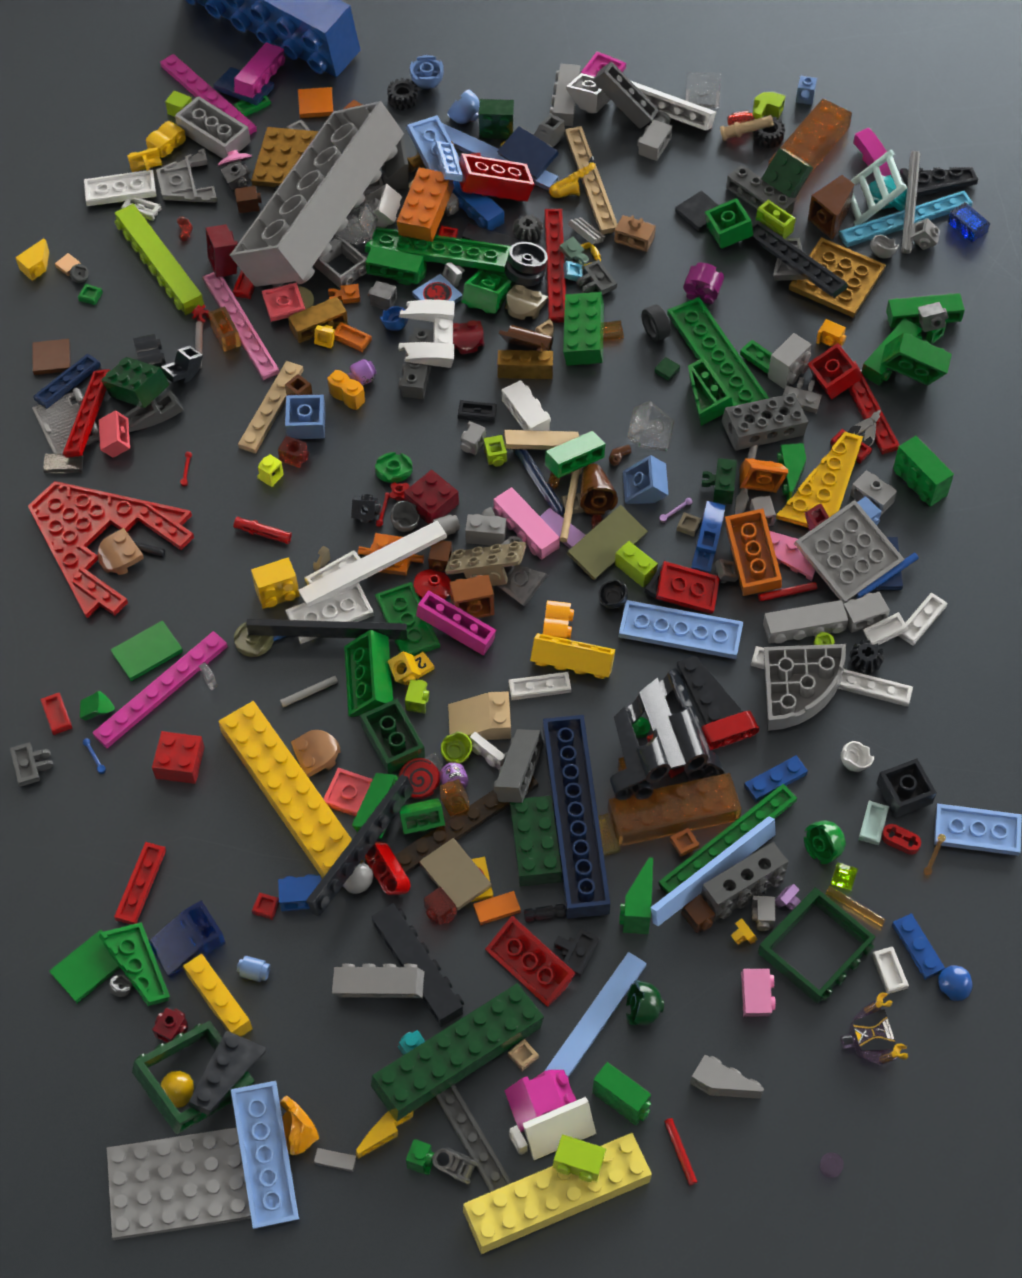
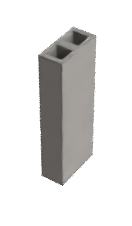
M317 1148L314 1164L353 1172L357 1157Z

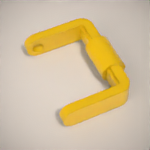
M590 242L580 244L584 250L590 248L594 259L601 261V255Z

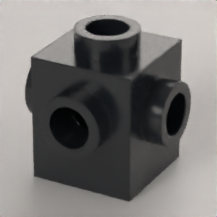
M362 494L352 499L351 518L360 519V522L370 523L372 520H375L377 515H380L381 504H378V498H373V495Z

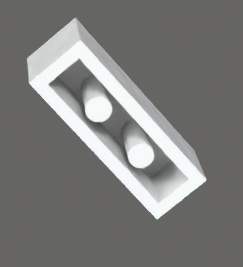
M521 380L502 389L503 403L523 430H550V415L547 411L544 412L539 400L532 396L530 388L525 386Z

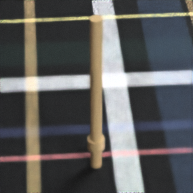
M582 468L571 472L572 476L560 535L561 542H567L577 485Z

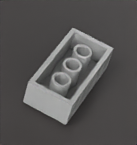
M199 96L175 115L177 126L185 130L186 136L222 159L228 156L227 152L238 150L239 153L251 142L249 127Z

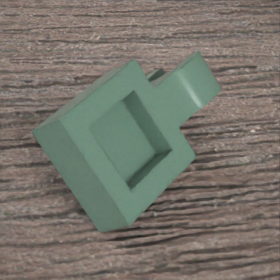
M574 236L559 246V250L569 261L574 259L582 267L589 261L588 256L583 253L584 248Z

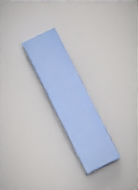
M437 141L435 149L444 179L462 182L463 174L454 145Z

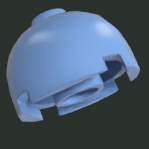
M424 55L417 57V61L414 63L413 61L411 62L410 75L417 87L432 89L442 81L444 68L442 62L436 60V57Z
M469 89L461 95L462 98L459 101L456 100L447 113L452 120L459 124H467L470 121L474 122L479 117L480 101Z

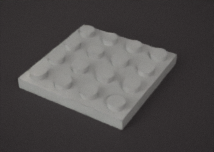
M856 500L849 503L794 543L835 595L842 600L843 604L904 561L901 554Z

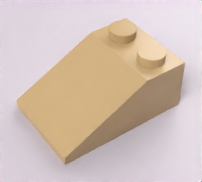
M509 691L488 692L448 704L450 735L458 731L468 735L470 738L476 732L485 740L511 739Z

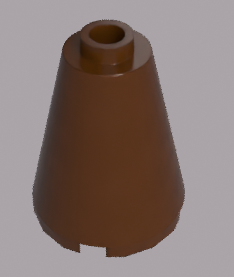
M589 464L584 467L582 473L580 506L589 515H604L605 511L609 509L612 511L618 503L617 492L602 468L598 464Z

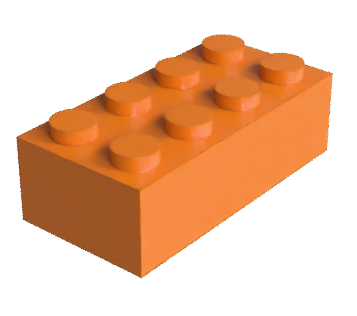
M418 168L396 221L399 235L433 242L454 189L453 180L444 179L443 172Z
M764 509L726 516L725 527L743 596L782 588V577Z

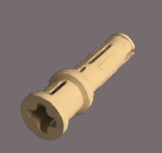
M769 115L745 123L735 122L734 125L720 126L723 141H727L728 138L741 137L744 133L774 126L772 116Z

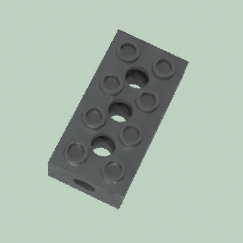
M795 393L727 407L723 414L722 424L736 451L755 445L759 446L804 436L808 420Z
M774 842L703 884L701 896L714 911V921L720 918H727L734 909L745 907L753 896H763L770 887H777L783 883L789 861Z

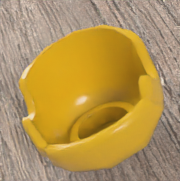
M183 1071L168 1073L163 1077L160 1085L176 1108L184 1107L188 1104L194 1092L192 1078Z

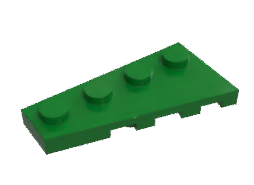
M142 922L100 932V939L147 1006L169 1001L170 995Z

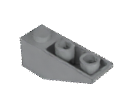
M704 1055L690 1082L696 1088L714 1096L760 1099L764 1088L756 1080H748L737 1069L728 1068L722 1065L718 1058Z

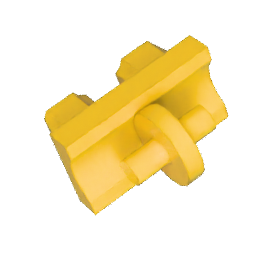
M157 147L127 155L132 172L144 169L148 171L152 167L162 165Z

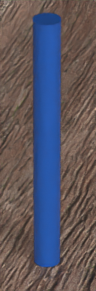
M916 553L911 554L903 562L857 593L855 597L857 599L862 598L918 560V555Z

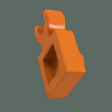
M358 284L340 286L341 290L328 289V294L331 296L329 299L338 297L339 300H342L343 304L360 302Z

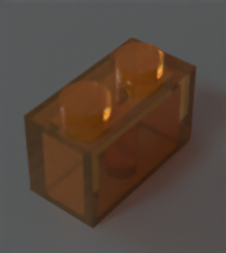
M226 307L208 312L211 328L223 351L226 352L241 346L239 332Z

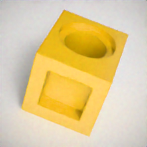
M403 651L387 661L395 681L398 683L409 685L410 680L416 681L418 677L422 676L412 654Z

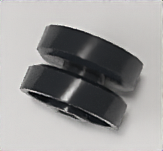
M531 242L513 244L509 249L505 275L513 283L522 286H535L541 283L548 260L546 251L539 245Z

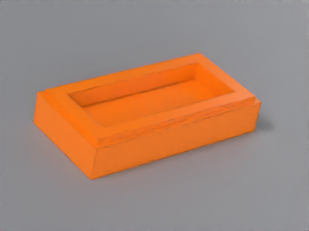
M340 322L335 329L334 340L363 352L371 342L372 336Z
M514 891L473 904L480 925L521 912Z

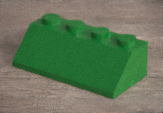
M370 629L344 646L348 716L350 717L360 716L393 701L391 669L387 662L390 660L389 637Z

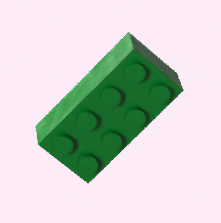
M602 293L565 294L563 353L566 366L603 363L604 303Z

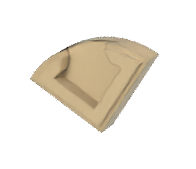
M549 319L536 327V332L553 337L554 327L552 321Z

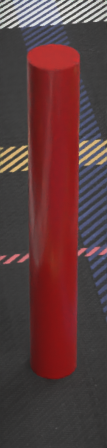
M816 582L760 593L758 594L759 601L816 590L817 584Z
M669 1118L664 1123L689 1186L697 1183V1179L672 1118Z

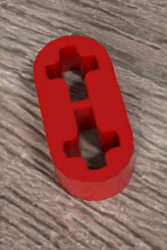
M888 824L882 832V840L886 844L906 854H915L920 849L922 843L920 837L898 825ZM891 831L895 832V835L892 838L889 837ZM910 841H914V845L912 847L908 846V843Z

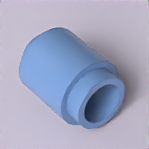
M245 956L239 960L237 972H240L239 976L258 982H261V980L266 981L271 965L266 963L265 960Z

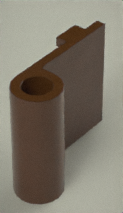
M514 325L510 326L508 332L499 330L500 336L507 343L536 350L539 353L551 351L554 339L552 336Z

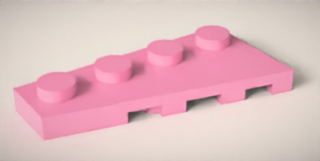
M769 531L778 564L783 563L790 567L791 571L795 573L800 572L806 576V579L812 581L815 569L794 545L798 539Z

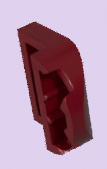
M471 320L467 323H453L454 349L459 350L460 354L474 353L478 351L479 346H484V333L481 321Z

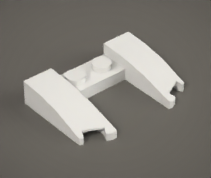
M408 301L406 303L408 308L405 311L401 310L399 317L434 322L433 342L399 343V351L406 350L408 354L405 357V362L451 368L454 360V301Z

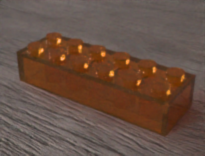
M823 98L780 148L787 149L813 166L814 170L849 129L852 112ZM774 154L773 157L769 160V164L771 163V161H772V159L774 158L775 154Z
M730 773L653 789L652 796L643 800H639L635 795H632V797L626 800H618L615 797L609 799L608 812L618 847L675 835L688 827L693 831L734 822L740 818L742 811Z

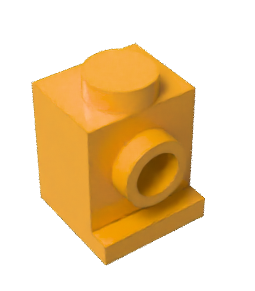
M826 319L818 331L816 343L820 344L822 342L828 346H834L839 343L843 346L847 337L844 335L846 327Z

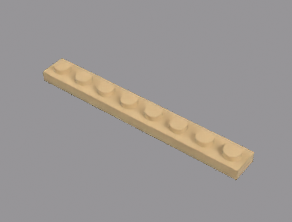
M582 126L565 129V136L577 169L588 166L592 153ZM595 164V168L587 175H584L581 180L600 233H613L618 224Z

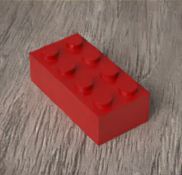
M461 154L459 165L463 178L462 182L459 181L462 191L469 194L476 193L483 196H495L501 199L508 198L515 201L528 202L534 182L527 164Z

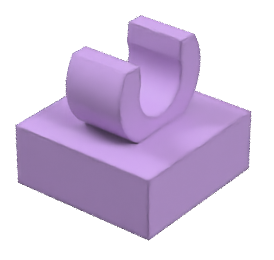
M794 884L786 887L775 899V905L778 908L786 905L792 911L801 902L795 896L799 889Z

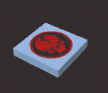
M441 274L412 291V296L417 300L454 301V304H456L463 297Z

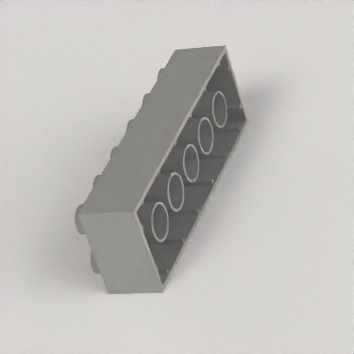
M381 101L332 112L230 254L231 258L255 287L265 285L279 287L286 282L296 281L297 284H302L308 281L314 274V269L312 268L314 263L330 251L332 246L329 242L332 237L348 225L349 221L346 217L350 211L364 202L365 196L363 193L366 188L381 177L382 172L379 169L384 162L389 161L397 154L398 149L396 145L404 133Z

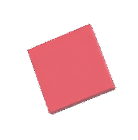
M297 283L262 291L271 322L288 318L294 313L306 310Z
M338 768L324 796V801L329 808L356 817L373 779Z

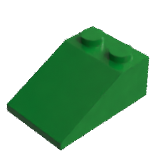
M480 269L465 282L461 303L467 304L470 308L482 309L486 313H496L502 307L507 293L511 290L514 283L507 278L504 272Z
M648 858L626 894L625 903H621L619 925H623V933L649 934L653 858Z

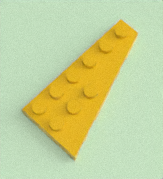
M844 432L833 445L831 451L824 456L817 468L801 484L794 496L787 501L785 507L778 512L776 519L809 528L805 512L821 503L829 517L840 510L863 436Z

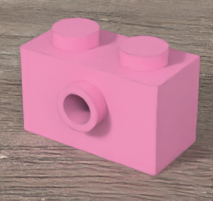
M743 969L741 972L743 1017L770 1016L772 1010L776 1008L775 997H771V988H774V975H770V969Z

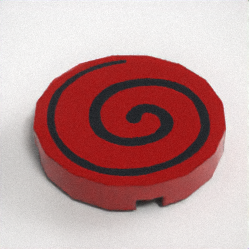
M415 758L408 761L402 767L399 777L404 775L409 778L414 789L410 797L414 799H424L431 796L440 783L438 768L425 758Z

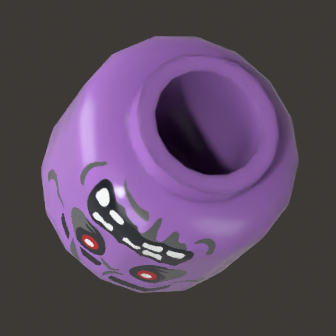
M362 359L350 366L348 376L364 386L375 379L377 372L371 361L368 362L366 359Z
M448 763L439 772L442 786L449 793H461L468 785L469 779L463 765L459 763Z

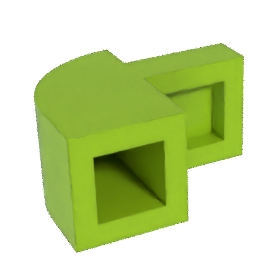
M764 92L757 95L754 99L752 113L754 120L769 115L772 118L777 117L779 119L784 109L786 96L775 92Z

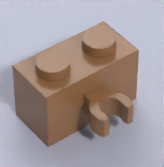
M622 215L615 229L614 242L648 252L655 238L656 225L644 222L643 218H640V220L634 219V215H631V217Z

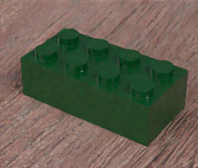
M552 795L524 798L523 803L510 802L519 887L562 882Z

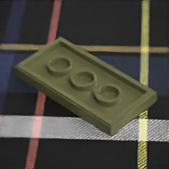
M620 505L568 550L567 555L594 581L615 562V554L624 544L630 541L635 545L648 531Z

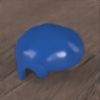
M394 306L383 310L380 320L386 329L399 331L406 326L408 319L399 317L400 311H405L404 308Z
M950 965L943 969L938 976L939 988L941 992L948 995L950 1000H964L970 995L972 979L970 973L965 968Z

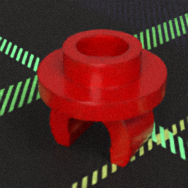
M198 305L192 311L194 314L192 318L195 319L197 317V320L204 324L206 320L203 319L202 315L209 319L212 314L210 311L204 310L205 305L202 307Z

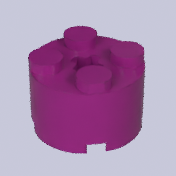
M708 263L692 265L683 285L684 291L687 293L686 297L690 300L699 297L706 304H713L719 295L724 275L722 272L718 273L716 267Z

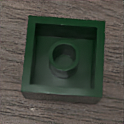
M480 99L479 139H508L514 132V100Z
M779 148L761 179L786 196L796 198L814 167L787 149Z

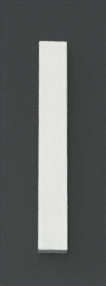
M435 521L298 591L307 607H310L447 538V535L439 522Z
M756 646L751 666L764 669V648ZM844 669L838 689L908 707L913 687Z

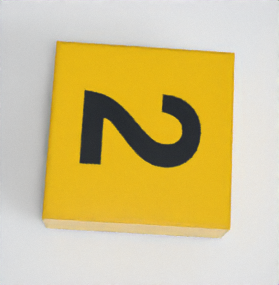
M424 652L414 656L422 676L434 670L433 663Z

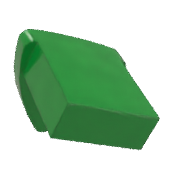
M97 691L95 694L80 700V718L85 721L97 715L107 714L115 709L110 699L101 691Z

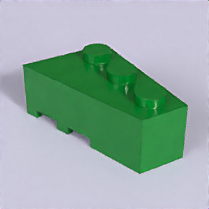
M704 357L688 365L689 378L700 425L702 426L723 415L725 408L733 406L732 396Z

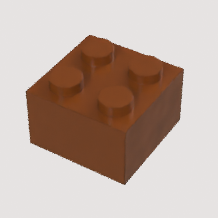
M477 575L473 578L457 579L450 582L451 604L475 618L494 615V593L489 575Z

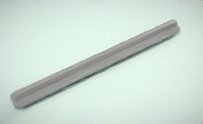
M919 151L911 152L901 249L902 253L907 254L911 253L913 239L911 238V232L915 219L920 164Z

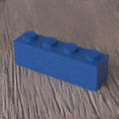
M453 180V193L459 200V208H462L469 218H473L479 227L492 231L504 224V210L489 196L466 193L462 191L459 181Z

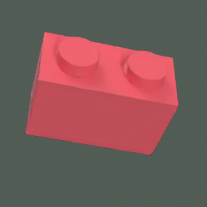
M115 410L99 419L100 450L112 458L129 450L128 418Z

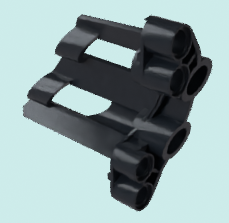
M676 669L670 670L660 682L656 678L639 692L637 698L630 706H624L614 716L626 764V769L615 773L610 778L616 799L626 800L632 797V795H635L639 800L649 798L653 794V783L664 778L671 769L678 767L684 768L688 780L692 782L699 781L704 776L710 781L719 780L724 776V769L720 759L708 746L683 678ZM673 690L681 708V711L675 714H671L665 699ZM645 712L653 732V738L646 745L639 746L632 725Z

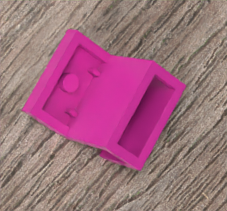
M546 1070L532 1080H529L527 1076L504 1090L520 1132H525L523 1123L577 1101L564 1070Z

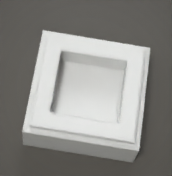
M517 1125L510 1128L509 1137L518 1153L522 1155L528 1152V1144Z

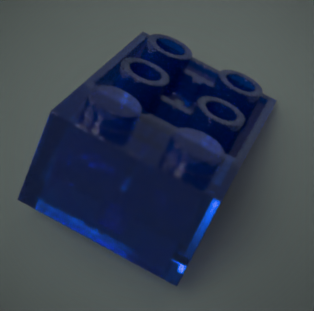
M202 900L183 910L149 940L153 952L168 977L184 968L183 965L201 953L205 956L226 944L223 933Z

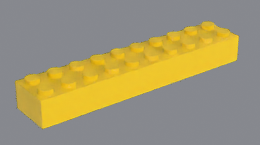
M252 701L218 721L221 733L323 878L352 839L256 703Z

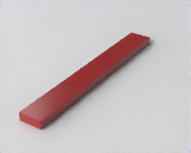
M545 209L546 253L548 256V315L552 323H562L565 318L566 294L563 266L565 263L564 254L559 250V246L564 243L562 209Z

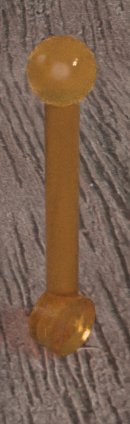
M944 834L938 835V843L928 866L924 868L925 875H931L932 873L931 868L942 842L946 840Z

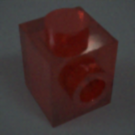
M439 887L423 898L426 914L432 922L435 920L440 926L444 922L449 923L455 918L457 914L456 905L442 887Z

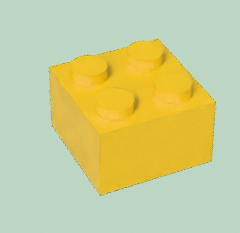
M289 557L251 569L255 591L262 609L274 607L279 603L292 601L300 597L296 574Z

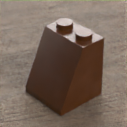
M841 175L811 196L808 220L831 239L835 238L850 210L854 190L852 181Z

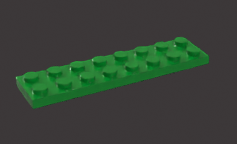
M374 226L365 245V252L369 253L371 247L375 246L423 256L425 262L442 264L452 262L454 265L505 272L511 246L435 235L433 242L401 236L396 229Z
M699 297L667 310L668 317L698 360L703 357L706 359L732 396L733 406L769 398Z

